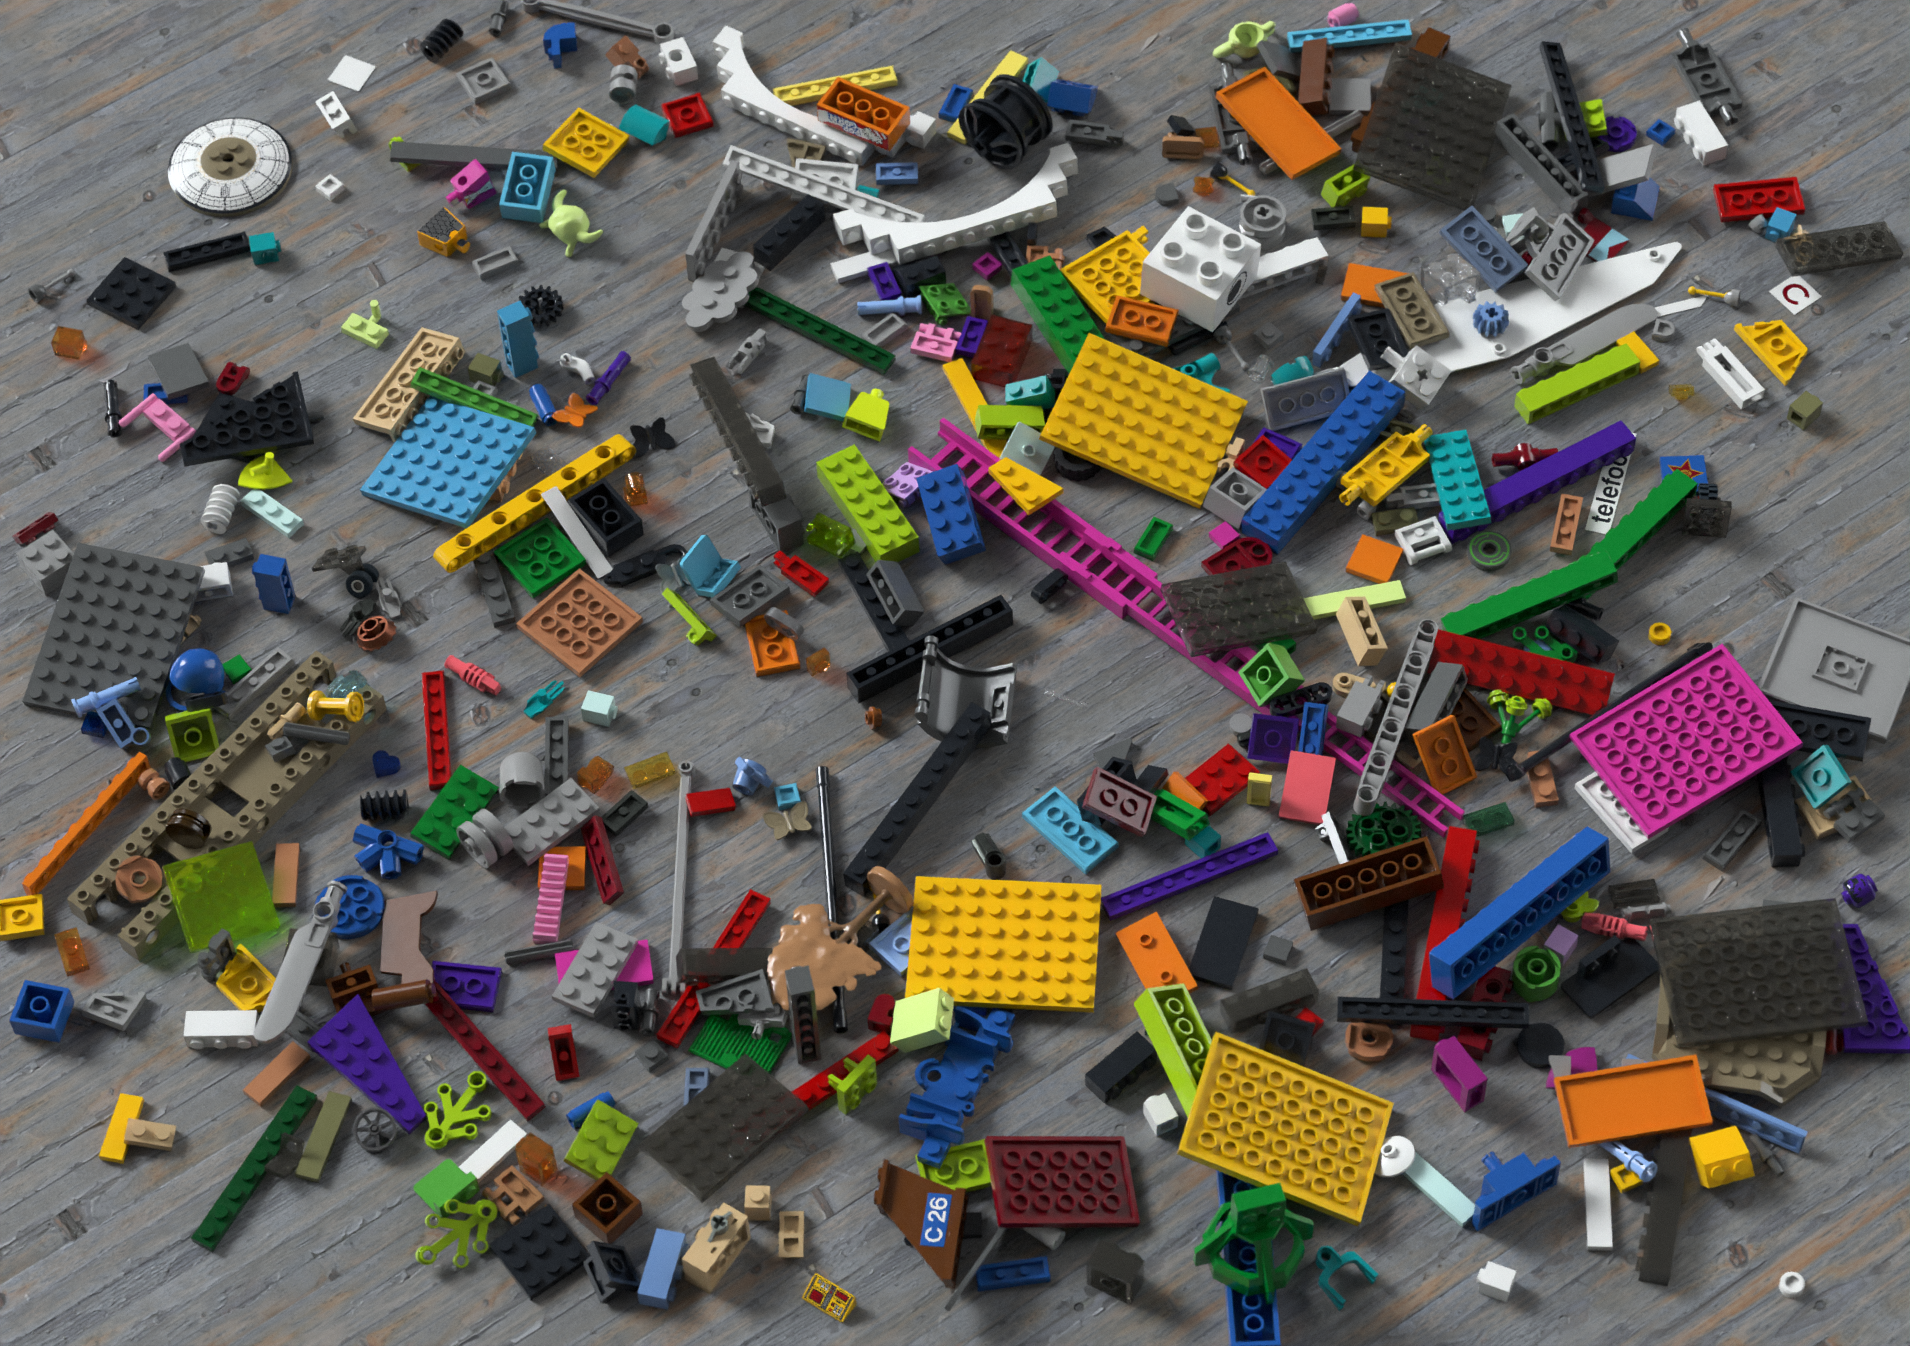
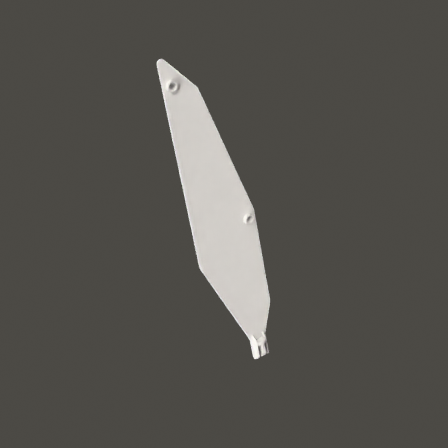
M1673 242L1579 266L1562 296L1556 301L1531 279L1507 284L1496 293L1492 289H1487L1440 301L1434 307L1450 332L1449 338L1420 348L1449 368L1451 372L1510 358L1653 285L1679 253L1682 246L1678 242ZM1486 301L1489 304H1493L1496 301L1497 306L1504 305V310H1508L1509 325L1505 328L1504 333H1498L1496 338L1492 334H1489L1487 338L1485 333L1478 334V329L1474 328L1473 313L1477 310L1479 304L1484 305ZM1403 339V342H1404V344H1405V346H1406V348H1407V351H1408V353H1409L1410 349L1408 348L1407 344L1405 343V341H1404V339ZM1359 353L1339 367L1316 372L1314 375L1344 368L1348 387H1355L1369 370L1361 353ZM1391 366L1371 372L1389 382L1396 372V368Z

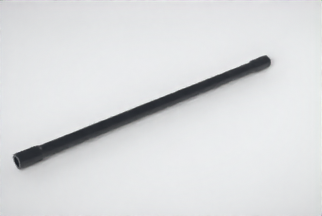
M820 766L815 769L819 800L826 911L828 920L839 924L829 793V768ZM840 930L830 932V937L833 940L840 937ZM844 985L840 987L834 986L832 989L837 996L836 1000L833 1001L834 1032L845 1033L848 1031V1022L845 1009Z

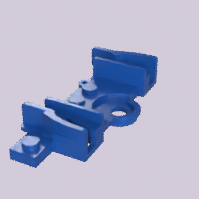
M956 1006L954 1010L955 1024L954 1026L951 1025L950 1039L945 1041V1045L948 1047L943 1054V1060L940 1063L939 1060L929 1058L917 1066L915 1070L916 1082L926 1092L922 1096L911 1093L910 1102L906 1107L907 1115L900 1114L898 1119L900 1133L924 1141L917 1155L919 1162L940 1169L951 1147V1143L956 1145L963 1143L965 1137L964 1129L961 1126L964 1122V1116L971 1117L974 1115L973 1102L983 1083L989 1082L988 1074L982 1072L985 1070L994 1071L993 1063L999 1053L998 1050L1008 1053L1013 1047L1012 1036L1009 1034L1016 1020L1013 1013L993 1008L986 1020L968 1009ZM959 1027L977 1032L976 1036H972L968 1032L964 1031ZM936 1071L941 1074V1078L936 1082L928 1080L927 1075L930 1072Z

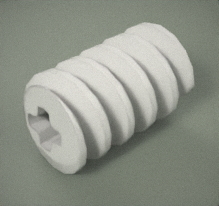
M224 484L213 487L212 494L201 517V524L208 531L215 534H224L226 532L229 519L232 517L231 513L234 511V506L237 504V499L240 496L236 488Z

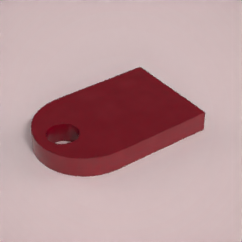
M1244 537L1203 560L1201 567L1221 590L1229 596L1261 577L1270 569L1272 551L1269 545L1255 537ZM1260 549L1263 550L1265 553L1262 555H1256L1253 553V551Z

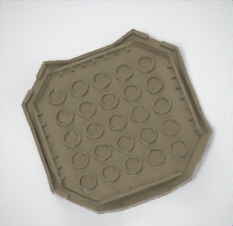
M1727 939L1699 945L1660 972V990L1652 1059L1659 1061L1697 1055L1704 1087L1759 1095L1781 1108L1793 1100L1798 1093L1804 1089L1805 1091L1820 1081L1826 1041L1827 993L1794 958L1774 946Z

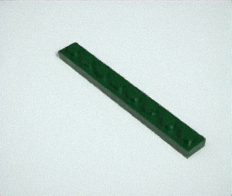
M759 287L748 292L749 299L744 306L883 375L886 374L896 361V355Z
M296 1085L191 1237L193 1243L211 1252L215 1250L317 1102L318 1097L316 1094Z

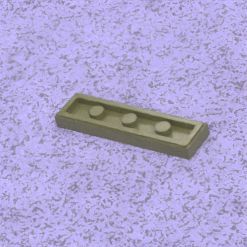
M331 1091L328 1092L295 1172L297 1178L319 1183L352 1103L350 1096Z

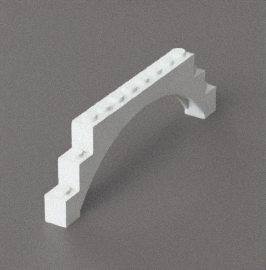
M725 26L713 40L714 55L722 59L717 65L718 79L726 83L721 89L723 104L747 116L754 117L762 123L774 126L780 131L794 135L798 139L824 145L831 154L847 159L851 163L863 166L875 150L893 158L905 141L913 146L924 149L936 133V119L918 111L915 115L910 116V125L889 152L818 121V117L802 112L772 94L758 80L746 61L742 50L744 48L742 32Z
M1069 143L1049 148V156L1046 163L1025 187L1005 201L969 216L938 222L907 223L869 217L854 212L852 208L833 214L835 231L843 245L864 240L871 255L891 249L899 265L1028 226L1029 222L1038 223L1057 217V203L1055 199L1068 195L1066 177L1078 174L1077 157Z

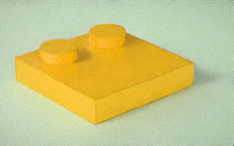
M42 894L0 900V941L45 935L44 899Z

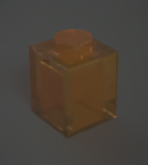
M58 326L51 341L55 356L79 360L82 352H85L87 348V340H85L83 331Z

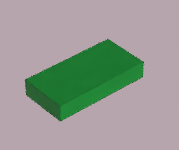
M1153 517L1134 547V553L1154 561L1171 534L1173 524Z

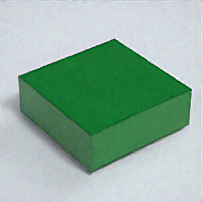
M240 654L222 664L224 673L232 684L240 681L251 671V668Z

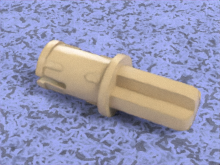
M297 702L285 715H281L279 717L280 720L267 732L270 739L281 738L284 735V724L286 722L296 723L307 713L305 707Z

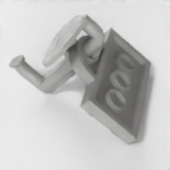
M1535 207L1525 212L1517 220L1505 239L1518 254L1527 249L1533 260L1525 274L1554 301L1560 299L1595 241L1565 212L1552 225L1539 214Z

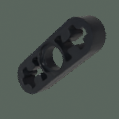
M1319 682L1276 696L1270 702L1269 712L1273 716L1291 717L1303 713L1304 704H1297L1295 702L1297 697H1304L1310 703L1327 705L1332 699V687L1325 682ZM1321 691L1323 694L1326 693V696H1322L1321 694H1318V692ZM1276 705H1280L1281 708L1284 707V710L1276 708Z

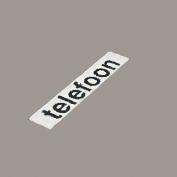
M1631 454L1615 460L1609 466L1602 467L1585 530L1606 534L1611 528Z

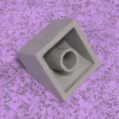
M1232 467L1210 486L1203 507L1237 529H1240L1242 527V518L1267 489Z

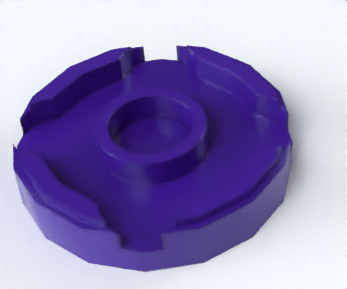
M1606 117L1607 135L1596 137L1609 143L1610 149L1607 151L1624 152L1630 149L1635 144L1637 137L1635 125L1624 117Z

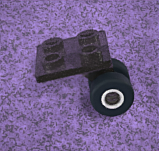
M350 545L341 550H337V548L328 549L312 566L313 572L341 568L349 575L346 579V589L356 598L366 597L373 589V582H377L379 572L373 565L362 563L361 556L366 551L365 546Z

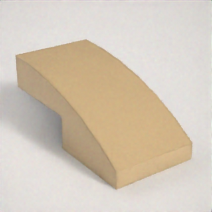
M779 1211V1258H804V1211Z

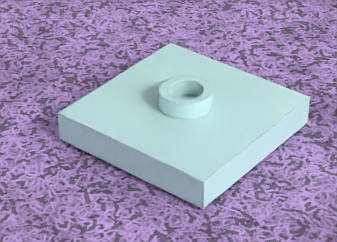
M1019 421L1000 459L1007 457L1041 475L1055 446L1039 440L1040 432Z

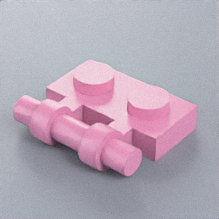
M921 323L919 327L920 332H916L910 347L911 353L952 362L961 332H957L949 327L947 329L936 327V324L929 323V325Z

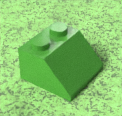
M1267 643L1238 672L1259 707L1270 704L1271 700L1276 696L1295 691L1305 682L1285 647Z

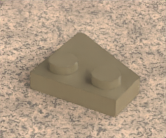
M787 138V147L793 168H795L796 158L823 161L826 146Z

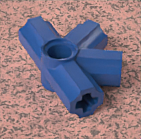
M360 823L354 831L353 843L365 847L354 857L366 873L380 863L382 878L389 880L397 879L402 875L400 859L417 865L423 856L424 845L396 836L391 830L382 831ZM387 842H393L390 846H384Z

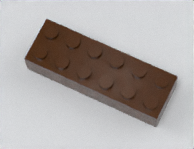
M1427 836L1294 879L1296 891L1310 931L1444 888L1442 873Z

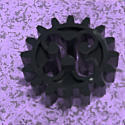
M542 285L539 286V289H535L532 286L530 292L524 290V296H519V301H521L525 308L528 307L532 313L533 319L530 321L533 325L537 323L538 328H541L543 323L549 326V321L556 323V316H562L561 311L564 310L562 296L558 295L557 290L551 292L550 286L546 289H543ZM539 298H542V302H541L542 314H541V315L538 314V311H539V301H538V299H539Z

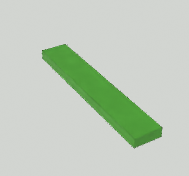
M421 367L418 368L410 385V388L445 402L466 406L532 427L535 426L539 417L536 413Z

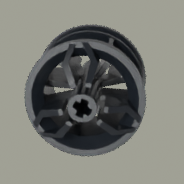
M1008 74L997 75L986 88L984 99H975L965 105L959 112V125L967 142L982 158L1001 169L1009 170L1017 167L1026 155L1028 145H1035L1047 138L1053 129L1052 116L1039 94L1021 79Z

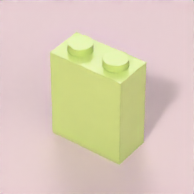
M937 988L895 1001L890 1043L904 1053L949 1040L954 998L941 988Z

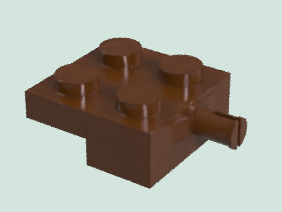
M344 962L347 970H345L342 963L340 964L342 974L325 980L336 1013L345 1007L357 994L371 1017L384 1013H377L373 1007L372 990L378 989V985L370 964L351 971L350 964Z

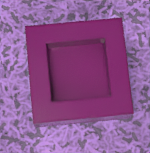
M987 252L972 264V269L988 281L1002 270V263Z

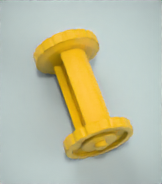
M315 690L308 697L307 711L309 717L316 721L322 720L325 714L345 715L350 722H358L364 713V700L358 692H350L346 698H326L322 691Z

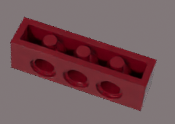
M1494 966L1478 979L1471 1001L1507 1002L1504 1000L1505 994L1510 995L1514 981L1510 980L1512 971ZM1489 991H1493V992H1496L1497 994H1490V993H1488V992H1489ZM1462 1026L1457 1040L1471 1058L1482 1061L1484 1054L1490 1053L1493 1040L1490 1037L1492 1033H1497L1498 1028ZM1475 1030H1479V1031H1482L1483 1033L1478 1034V1033H1475L1474 1031H1475Z

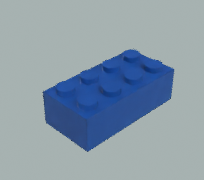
M954 464L917 477L916 480L940 560L947 565L986 551L965 474L960 466Z

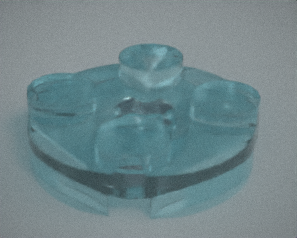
M349 671L351 675L346 677L340 675L327 688L326 694L328 698H346L350 692H358L359 688H363L366 684L369 685L367 679L360 671Z

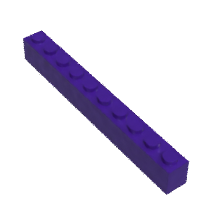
M1620 420L1484 489L1491 515V523L1447 531L1442 511L1439 512L1438 522L1452 544L1459 540H1465L1469 535L1484 530L1488 525L1500 522L1514 512H1520L1525 506L1537 503L1549 494L1557 493L1564 486L1572 485L1586 475H1592L1603 466H1609L1615 460L1623 456H1629L1634 451L1636 437Z

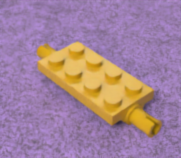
M1423 424L1413 434L1410 433L1402 436L1395 432L1341 477L1340 484L1347 489L1339 495L1340 501L1344 503L1348 500L1345 505L1349 506L1356 498L1360 497L1375 507L1429 461L1430 454L1424 451L1421 445L1428 437L1432 436V429Z

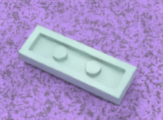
M252 489L240 500L243 507L287 538H290L304 525L303 519L260 489Z

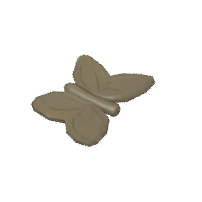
M805 801L797 803L791 809L790 816L788 811L783 812L784 817L780 813L771 811L764 813L762 816L764 822L774 829L776 840L786 837L789 831L794 833L795 830L810 831L812 829V826L806 820L808 806Z

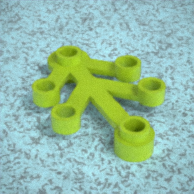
M474 1071L469 1074L467 1078L469 1087L454 1107L451 1100V1086L447 1083L438 1086L437 1092L439 1098L442 1099L445 1119L440 1126L437 1119L439 1113L438 1105L432 1101L424 1105V1113L428 1117L430 1126L425 1134V1142L429 1148L441 1149L447 1145L449 1140L462 1137L473 1140L478 1135L477 1127L473 1123H468L463 1128L449 1129L456 1123L473 1119L488 1121L491 1118V1109L487 1105H481L477 1109L464 1111L475 1094L482 1092L487 1087L486 1075L483 1072ZM476 1082H481V1083H482L481 1085H478V1086H475V1085H474ZM444 1089L449 1090L446 1094H442L441 1091ZM429 1108H435L433 1112L427 1111ZM482 1111L488 1112L486 1115H480ZM469 1129L474 1130L471 1134L466 1133ZM435 1137H441L440 1140L433 1141Z
M456 1199L447 1200L444 1205L447 1213L455 1214L462 1212L472 1214L465 1221L442 1218L437 1214L427 1215L425 1218L427 1227H442L453 1230L432 1246L419 1247L415 1255L417 1262L421 1265L433 1264L437 1254L458 1239L453 1264L457 1268L466 1267L469 1263V1258L466 1254L470 1229L478 1224L476 1240L472 1243V1249L476 1253L486 1252L488 1249V1242L486 1241L488 1223L492 1222L497 1216V1207L490 1200L483 1199L475 1205L460 1203ZM451 1202H454L456 1204V1209L454 1211H451L449 1209V1204ZM484 1207H487L489 1209V1214L487 1216H484L482 1214V1209ZM432 1216L437 1219V1223L434 1226L429 1223V1219ZM479 1241L484 1244L483 1249L480 1251L476 1247ZM426 1251H429L431 1253V1258L429 1260H426L424 1258V1253ZM459 1256L464 1257V1263L462 1265H459L457 1263V1259Z

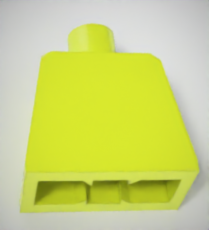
M873 389L871 394L860 392L846 412L842 427L880 442L889 409V402L883 399V391Z

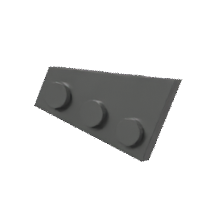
M763 969L696 991L703 1015L775 1012Z

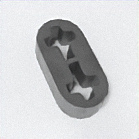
M772 607L764 615V619L769 626L792 640H797L804 633V627L800 622L775 607Z

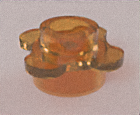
M1197 176L1194 178V193L1199 196H1208L1213 193L1212 184L1214 179L1212 177Z

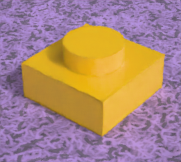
M1624 1164L1610 1170V1176L1621 1194L1643 1184L1639 1175L1635 1172H1629Z

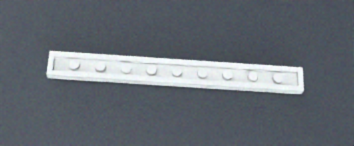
M732 145L723 162V166L728 167L731 160L738 161L740 171L743 174L804 196L809 194L820 202L842 210L853 208L854 212L895 222L923 223L925 219L923 214Z

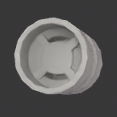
M618 65L612 69L609 96L614 102L628 104L635 100L638 76L635 68L629 65Z

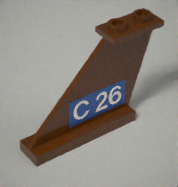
M884 1159L882 1168L878 1170V1182H880L879 1190H875L874 1204L877 1205L881 1214L886 1213L943 1282L945 1288L955 1289L969 1202L966 1189L956 1188L953 1190L890 1164L889 1160Z

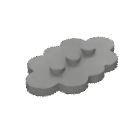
M744 251L737 252L727 261H714L706 267L704 271L705 276L694 281L692 285L693 291L688 293L682 300V306L687 313L686 323L690 330L702 332L709 329L714 322H728L736 315L737 307L744 305L748 301V292L755 289L759 283V277L754 270L755 261L750 253Z

